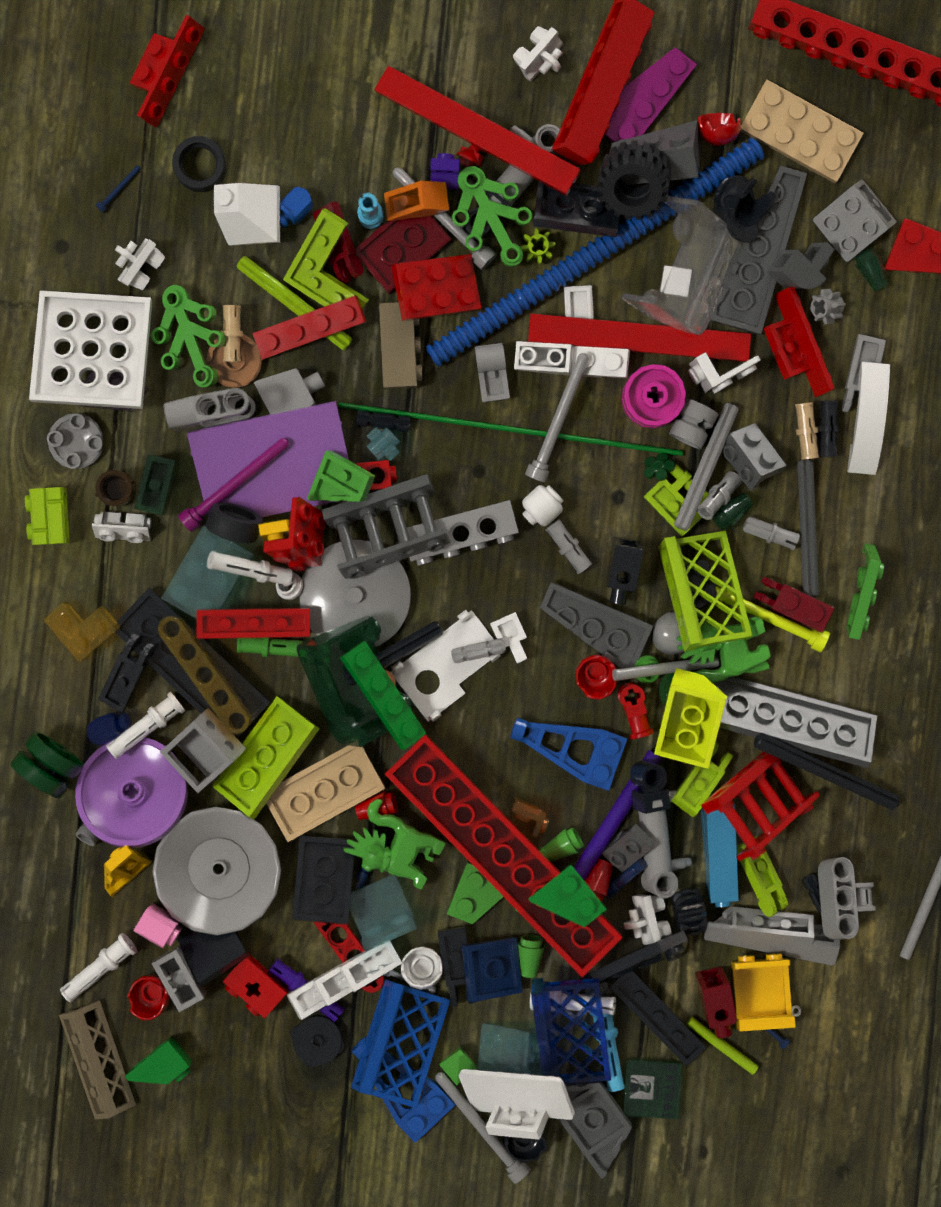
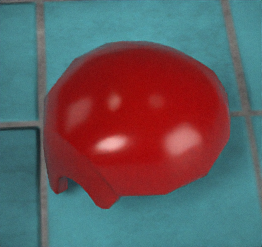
M731 113L700 115L698 117L699 135L705 142L711 145H727L736 140L741 131L740 118H737L736 123L734 115Z
M592 654L582 659L576 668V684L585 693L587 698L604 699L610 696L616 688L617 681H614L612 671L616 667L607 657Z
M144 975L134 981L127 995L131 1004L130 1012L140 1020H153L164 1013L170 1002V995L160 978L156 975Z

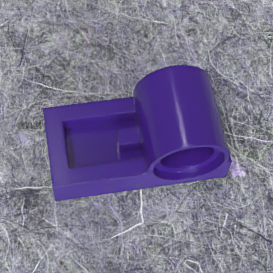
M439 153L437 158H431V181L446 182L447 190H458L460 160L454 159V154Z

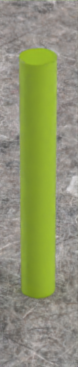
M693 1016L689 1018L686 1023L687 1027L753 1075L757 1071L759 1066L722 1038H717L713 1031Z

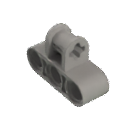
M847 858L825 859L818 867L823 932L829 939H851L857 935L859 930L858 912L876 911V906L872 903L871 891L874 883H855L854 867ZM837 894L839 895V898H840L839 903H838V901H837ZM840 922H841V925H842V930H841V931H840V928H839Z

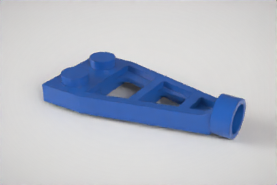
M518 717L515 720L510 735L511 739L519 742L522 741L581 781L608 791L627 741L626 737L600 728L528 722ZM526 727H528L529 734L523 737ZM546 732L564 736L565 739L560 752H554L542 745L541 741ZM573 740H589L593 743L594 748L586 765H580L568 756L567 750Z
M367 1036L362 1038L351 1050L359 1060ZM385 1051L383 1058L386 1063L391 1064L398 1060L397 1057ZM403 1064L395 1067L400 1072V1076L394 1080L396 1083L408 1075ZM409 1066L412 1073L416 1071V1069ZM381 1077L376 1079L375 1087L378 1091H383L391 1086V1084H385ZM426 1077L422 1089L423 1095L419 1099L417 1108H404L400 1103L383 1099L396 1124L415 1143L455 1106V1103L447 1093L429 1077ZM394 1090L388 1093L396 1096Z

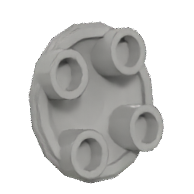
M79 413L67 414L59 418L47 435L49 450L53 458L61 465L70 469L85 468L94 463L100 456L104 445L103 433L98 424L90 417Z

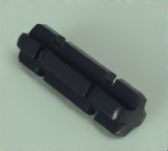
M361 410L357 412L356 424L358 426L367 427L371 425L372 428L394 430L396 428L398 431L403 432L410 430V417L400 415L395 417L392 414L377 412L369 414V411Z
M811 873L802 878V883L809 890L808 894L817 911L821 913L819 880L814 873Z

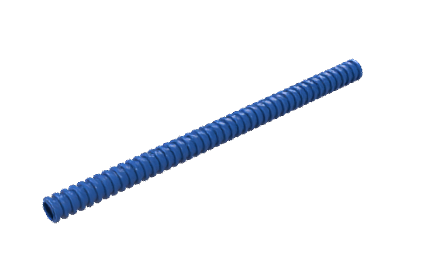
M752 137L749 138L747 144L745 142L740 144L741 148L735 147L733 153H726V157H720L719 162H712L711 167H704L703 172L700 170L698 177L689 178V181H682V185H676L674 191L672 189L668 190L666 202H663V206L659 211H654V215L648 217L645 214L643 219L637 220L636 216H631V220L624 219V223L619 222L617 237H595L593 243L589 241L587 243L588 246H581L579 252L575 250L572 252L573 255L571 257L567 255L565 261L560 260L557 266H550L551 270L548 271L546 269L543 271V275H536L537 279H530L529 284L526 285L524 283L521 285V289H514L515 293H508L505 299L503 297L500 298L498 304L494 302L492 304L493 307H486L484 313H477L478 316L476 318L472 316L470 322L465 321L462 327H455L456 331L453 332L451 330L448 332V336H441L442 340L439 342L435 340L434 345H427L426 350L436 366L441 367L443 361H450L449 357L451 356L455 358L457 352L460 351L462 353L465 347H472L471 343H478V339L481 337L483 339L486 338L488 332L492 334L494 332L493 329H500L502 323L506 325L510 318L514 320L516 314H523L522 311L524 309L528 311L530 305L533 304L535 306L538 300H545L544 296H551L552 291L557 292L560 286H567L566 282H573L575 276L577 278L581 277V273H587L589 267L595 268L597 262L599 264L603 262V258L609 259L611 253H618V249H624L625 244L630 245L633 243V239H640L639 235L642 234L644 236L647 234V230H654L655 225H662L661 221H668L670 215L672 217L676 216V212H682L684 206L690 207L692 201L694 203L698 201V197L704 198L706 192H713V188L717 189L720 183L727 177L735 176L736 173L739 175L742 173V169L747 170L750 168V164L755 165L757 160H763L764 152L760 144Z

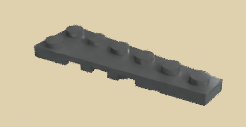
M784 166L779 167L767 192L768 194L772 191L775 194L774 204L768 214L762 216L757 224L758 235L756 239L742 244L708 316V321L761 335L776 280L767 271L781 251L786 249L807 173Z

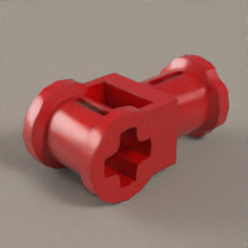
M634 683L623 684L617 694L630 725V739H638L653 734L654 729L650 728L646 715L647 710L644 703L645 693L643 689ZM630 689L633 692L638 693V695L634 697V702L632 703L628 699H625V696L628 695V690Z

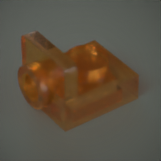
M515 798L511 806V811L516 813L514 817L530 823L531 819L535 820L530 833L531 837L536 839L539 833L544 834L549 819L546 818V810Z

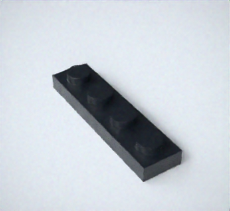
M635 972L620 976L609 985L619 998L686 1067L707 1048Z

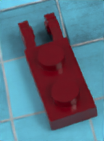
M338 201L330 202L313 212L315 221L324 208L345 220ZM347 227L328 259L330 265L333 266L338 280L344 284L350 282L352 276L357 278L364 273L361 259L355 255L356 251Z
M763 576L761 582L764 586L773 588L780 593L776 601L758 592L755 593L753 598L771 606L778 613L820 633H824L835 610L834 607L786 584L781 585Z

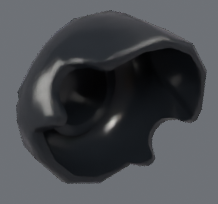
M544 1131L540 1140L507 1136L504 1138L507 1153L514 1160L521 1162L537 1161L544 1151L547 1152L548 1149Z

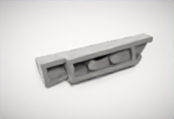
M731 906L713 923L710 921L707 923V929L704 934V939L708 941L772 954L782 953V956L826 965H835L840 949V940L826 937L822 925H814V915L777 911L774 916L768 917L760 909Z

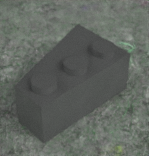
M697 120L612 143L611 149L614 146L619 149L620 143L625 141L627 145H630L632 140H638L640 145H643L644 142L650 143V148L653 149L656 146L660 149L659 155L665 154L667 157V164H670L671 168L670 180L698 177L702 148ZM627 174L620 177L627 185L648 183L644 177L637 174Z

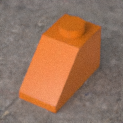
M418 181L384 193L387 221L427 217L449 210L446 182Z

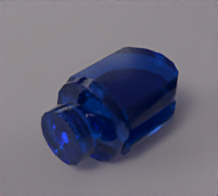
M109 713L95 718L87 727V736L95 745L109 743L119 737L124 730L131 727L130 719L126 713L119 716L117 713Z

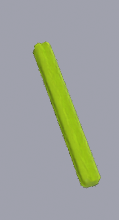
M247 256L242 257L238 262V270L296 315L301 316L315 310ZM343 331L326 336L327 339L342 350H346L352 342V338Z

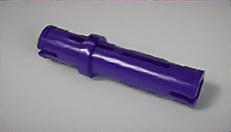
M279 958L268 970V973L284 983L290 992L309 982L303 978V973L300 971L298 973L295 972ZM334 1002L319 1010L335 1022L338 1019L337 1016H340L345 1008Z

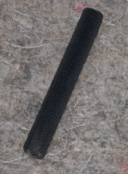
M433 621L375 654L382 667L386 668L442 636L443 630L438 622ZM348 670L344 672L343 676L347 684L350 686L356 685L357 683Z

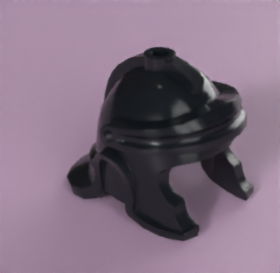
M736 175L727 177L718 186L713 201V215L721 226L727 227L729 234L735 240L749 243L756 239L758 235L757 224L762 216H766L771 210L775 201V194L770 191L757 200L754 197L753 187L758 180L751 178L748 181L743 176Z

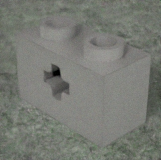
M180 945L160 955L152 962L155 971L179 1012L204 999L207 991L204 986L198 983Z

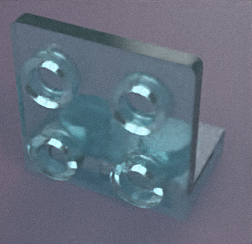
M389 875L351 892L350 911L362 936L361 943L365 952L417 929L416 919L395 875Z
M490 1023L482 1024L478 1070L542 1076L546 1029L533 1027L519 1030Z

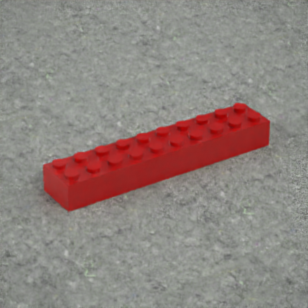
M424 735L385 773L396 787L581 977L623 938L622 934L602 914L586 927H583L530 902L528 898L557 876L560 871L427 735Z

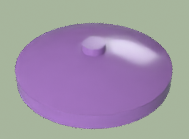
M149 738L142 739L117 760L107 749V744L103 745L89 757L78 776L75 798L80 818L96 837L116 847L127 845L131 848H138L160 840L175 827L183 815L188 798V782L160 753L165 746Z

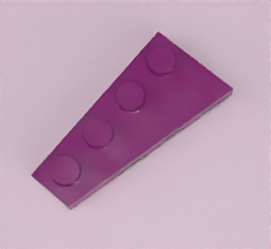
M673 48L623 88L620 94V104L613 111L609 121L610 128L604 136L614 143L622 139L644 135L697 64L677 48Z

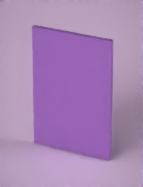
M336 401L187 432L191 456H193L203 500L205 501L279 439L286 438L289 441V446L221 502L248 508L261 517L291 511L293 497H301L313 506L337 502L329 500L309 501L307 499L325 451L332 450L349 460Z

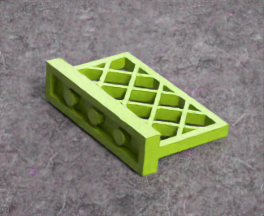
M726 531L678 539L675 536L664 538L658 547L684 652L695 650L697 647L751 638L752 632ZM720 539L722 552L719 557L705 548L709 541ZM690 545L697 549L698 553L691 561L682 555L680 546ZM701 553L715 561L709 572L695 564ZM717 564L728 570L729 577L725 583L711 574ZM691 568L705 577L699 587L688 580L687 574ZM708 579L721 587L716 598L702 590ZM724 590L735 598L736 603L732 609L718 601ZM697 595L712 603L705 614L695 608L694 600ZM714 605L728 614L722 625L708 616ZM731 616L741 622L743 632L733 633L725 627ZM704 621L718 629L714 637L703 639L700 627Z

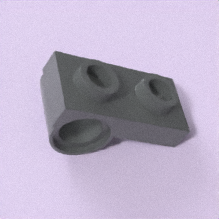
M634 824L626 832L622 830L605 848L602 855L619 871L623 872L648 853L656 842L637 824Z

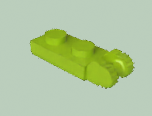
M715 742V746H714V750H713L712 757H713V755L717 752V750H718V748H719V744H717L716 742ZM727 752L721 757L717 765L710 761L709 769L694 765L671 801L691 817L696 816L702 808L701 804L708 799L725 774L724 770L733 755Z
M744 842L736 847L737 855L747 847ZM767 852L754 860L751 857L741 860L740 863L759 899L758 905L762 909L763 914L772 917L776 914L777 909H785L788 901L781 887L782 883Z

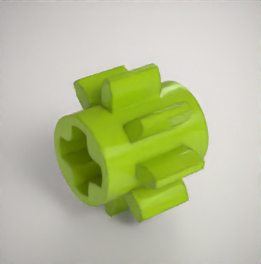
M536 228L532 237L524 235L528 245L521 246V249L529 254L527 262L534 258L541 265L544 256L548 259L552 258L548 248H553L556 244L555 242L548 241L550 232L542 235L539 234ZM540 241L543 242L542 249L544 251L538 250L534 252L532 242L536 244Z

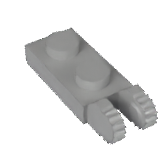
M861 334L857 335L845 385L846 392L842 403V411L848 412L850 410L854 391L859 392L858 382L861 362L881 363L886 340Z

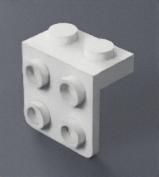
M705 352L689 363L691 369L688 372L696 385L700 383L705 393L712 389L715 394L732 384V377L736 376L740 380L757 369L755 364L760 361V358L756 356L719 377Z

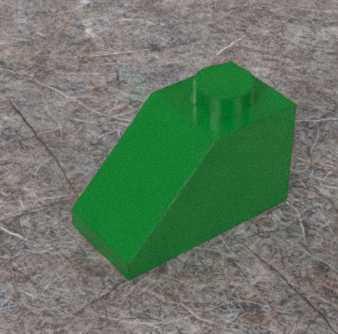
M171 1035L131 1068L125 1078L128 1081L166 1085L175 1079L178 1083L190 1073L188 1068L192 1063V1059Z

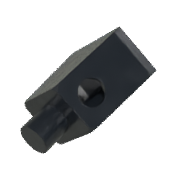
M613 537L606 579L607 586L612 588L611 603L626 605L628 591H636L644 551L641 541ZM620 572H628L626 577H618Z

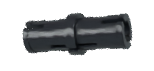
M820 401L821 416L820 426H818V432H820L819 457H838L837 432H840V426H837L838 401Z

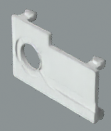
M465 610L457 616L459 620L446 629L442 636L429 642L406 661L401 663L399 660L391 666L393 669L391 673L428 722L430 720L434 722L442 716L440 712L465 694L459 685L461 682L490 660L493 663L501 657L500 654H492L489 657L470 661L467 659L465 662L454 663L451 654L452 649L463 646L465 648L467 645L486 641L490 643V641L494 640L472 610L469 613ZM424 670L434 671L440 679L439 688L432 694L421 693L415 685L417 675Z

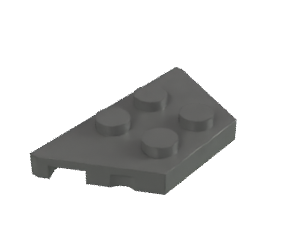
M601 1080L564 1084L575 1114L571 1120H559L602 1179L606 1176L612 1161L616 1158L622 1143L631 1131L632 1123Z

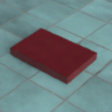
M432 216L386 221L355 248V255L361 259L364 267L389 295L396 289L392 265L431 259L452 239Z

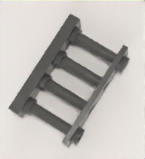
M427 474L370 493L365 501H347L322 510L324 520L330 529H338L347 562L338 564L337 567L345 579L359 578L367 571L426 551H438L444 545L451 543L444 528L436 529L427 500L429 496L436 493ZM414 501L417 502L426 535L410 540L401 508L404 504ZM388 510L391 512L399 544L384 549L375 516ZM364 520L373 553L357 558L348 526L352 522Z

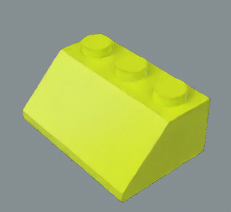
M676 668L654 754L709 769L727 696L704 675Z

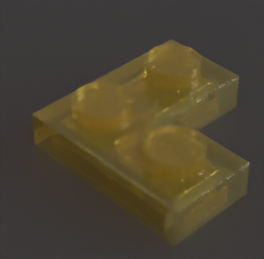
M67 601L61 603L44 619L46 624L78 662L83 661L120 628L103 606L99 607L83 621Z

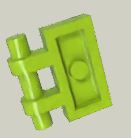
M675 465V469L670 473L677 480L672 485L666 479L659 481L643 498L683 537L702 517L696 511L690 528L687 531L675 527L674 523L684 502V497L678 490L683 486L688 491L692 482V475L687 470L684 472L678 465ZM705 490V492H704V494H703V497H702V499H701V501H700V504H701V503L708 497V495H709V493H708L706 490Z

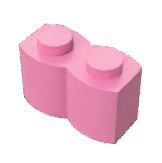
M152 903L142 915L134 932L164 948L166 944L169 946L173 944L183 927L179 925L180 922L171 917L168 911Z

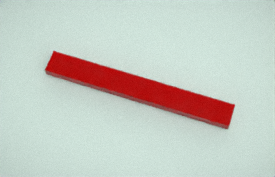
M390 66L386 68L374 89L377 94L566 196L581 173V169Z
M530 314L527 342L629 349L630 352L694 358L706 352L709 359L747 362L749 361L751 334Z

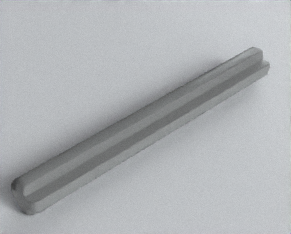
M726 403L723 406L674 523L675 527L687 531L690 528L697 507L700 504L739 411L738 407L731 403Z

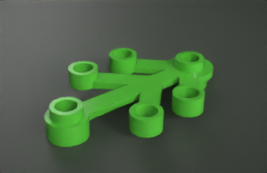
M475 166L464 168L458 177V185L463 193L458 209L452 215L453 224L457 227H465L468 224L469 214L467 212L473 196L479 205L471 235L466 238V248L471 252H477L481 249V238L487 221L502 248L500 256L502 263L507 267L518 266L522 262L523 251L517 244H512L498 216L515 220L519 225L525 226L530 223L532 213L526 207L516 209L489 201L484 192L500 194L505 200L513 201L518 196L519 189L517 185L512 182L502 184L486 179L484 172ZM471 175L475 176L478 180L474 185H470L467 182V178ZM512 187L516 193L513 196H507L505 189ZM526 212L529 218L526 221H521L518 218V214ZM457 214H464L466 216L465 222L458 223L455 220ZM476 238L479 241V246L476 248L470 247L468 244L469 240ZM509 250H515L517 257L509 259L506 253Z
M169 286L164 291L162 297L166 310L160 327L155 328L151 334L153 342L164 345L170 341L171 334L169 331L175 317L179 326L169 353H165L161 358V365L164 369L176 370L180 365V355L186 343L195 367L193 373L194 382L199 387L211 388L218 381V372L213 366L206 365L196 336L206 340L209 346L215 348L224 346L226 336L221 331H212L190 321L186 310L197 314L201 321L211 322L216 317V309L211 305H202L191 300L186 289L182 286ZM174 294H175L176 297H177V300H176V302L173 304V296H174ZM206 309L209 310V316L207 318H205L204 311ZM162 331L164 336L160 341L159 333ZM216 334L219 336L217 344L214 343V336ZM170 357H172L173 364L171 366H169L168 360ZM204 371L205 379L202 381L201 374Z

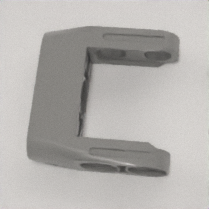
M232 388L164 403V411L169 429L178 433L251 419L256 412V404L243 390ZM244 400L243 407L235 410L237 402ZM249 402H250V404H251V410H250V412H249L248 414H246V415H240V414L244 413V412L248 409V407H249ZM216 405L215 412L208 415L209 408Z

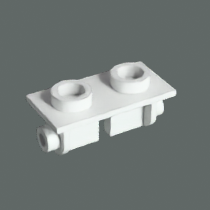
M101 511L100 514H95L92 528L95 538L103 541L121 539L131 543L151 542L149 529H151L152 519L146 517V514L126 513L125 523H121V513Z

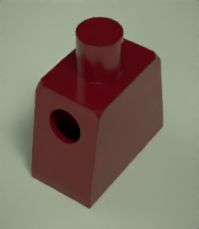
M722 966L695 972L703 1012L709 1028L715 1030L717 1038L731 1036V1025L737 1023L730 983Z

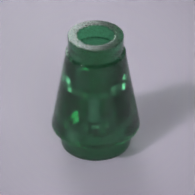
M874 247L854 257L856 261L855 267L872 287L873 291H877L889 284L880 252L877 253Z
M742 493L730 499L726 505H722L714 514L712 520L722 531L732 529L753 506V503L748 495Z

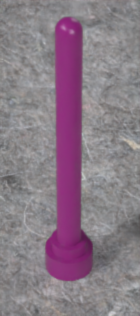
M286 438L279 439L196 508L192 507L191 509L186 508L178 515L182 524L189 531H195L201 526V521L204 520L203 516L210 511L214 503L223 501L289 446V441Z

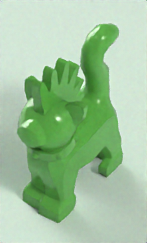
M758 616L749 618L752 632L751 638L765 632L761 618ZM703 622L700 627L703 639L714 637L718 629L707 622ZM725 625L733 633L743 632L742 625ZM677 637L676 640L681 641V637ZM748 639L697 647L695 650L683 653L681 658L685 659L692 656L689 661L690 664H694L700 658V664L704 665L707 659L710 663H713L715 649L719 650L721 661L719 669H701L694 672L704 675L712 683H716L742 673H754L769 669V664L766 660L771 656L767 645H759L755 651L751 652L748 649ZM683 645L677 646V649L683 650Z
M381 799L374 800L367 809L369 821L377 826H387L394 829L395 835L390 847H385V833L378 836L377 830L374 829L371 836L364 827L363 833L365 837L353 831V835L358 842L347 839V843L354 848L345 847L343 848L344 852L361 857L363 860L361 866L368 872L379 869L381 873L387 871L395 876L412 879L413 885L421 890L427 878L423 875L424 871L414 864L418 852L423 853L425 859L432 862L434 854H441L446 844L445 841L428 832L418 831L413 826L406 824L401 818L392 814L380 815L378 810L383 801Z

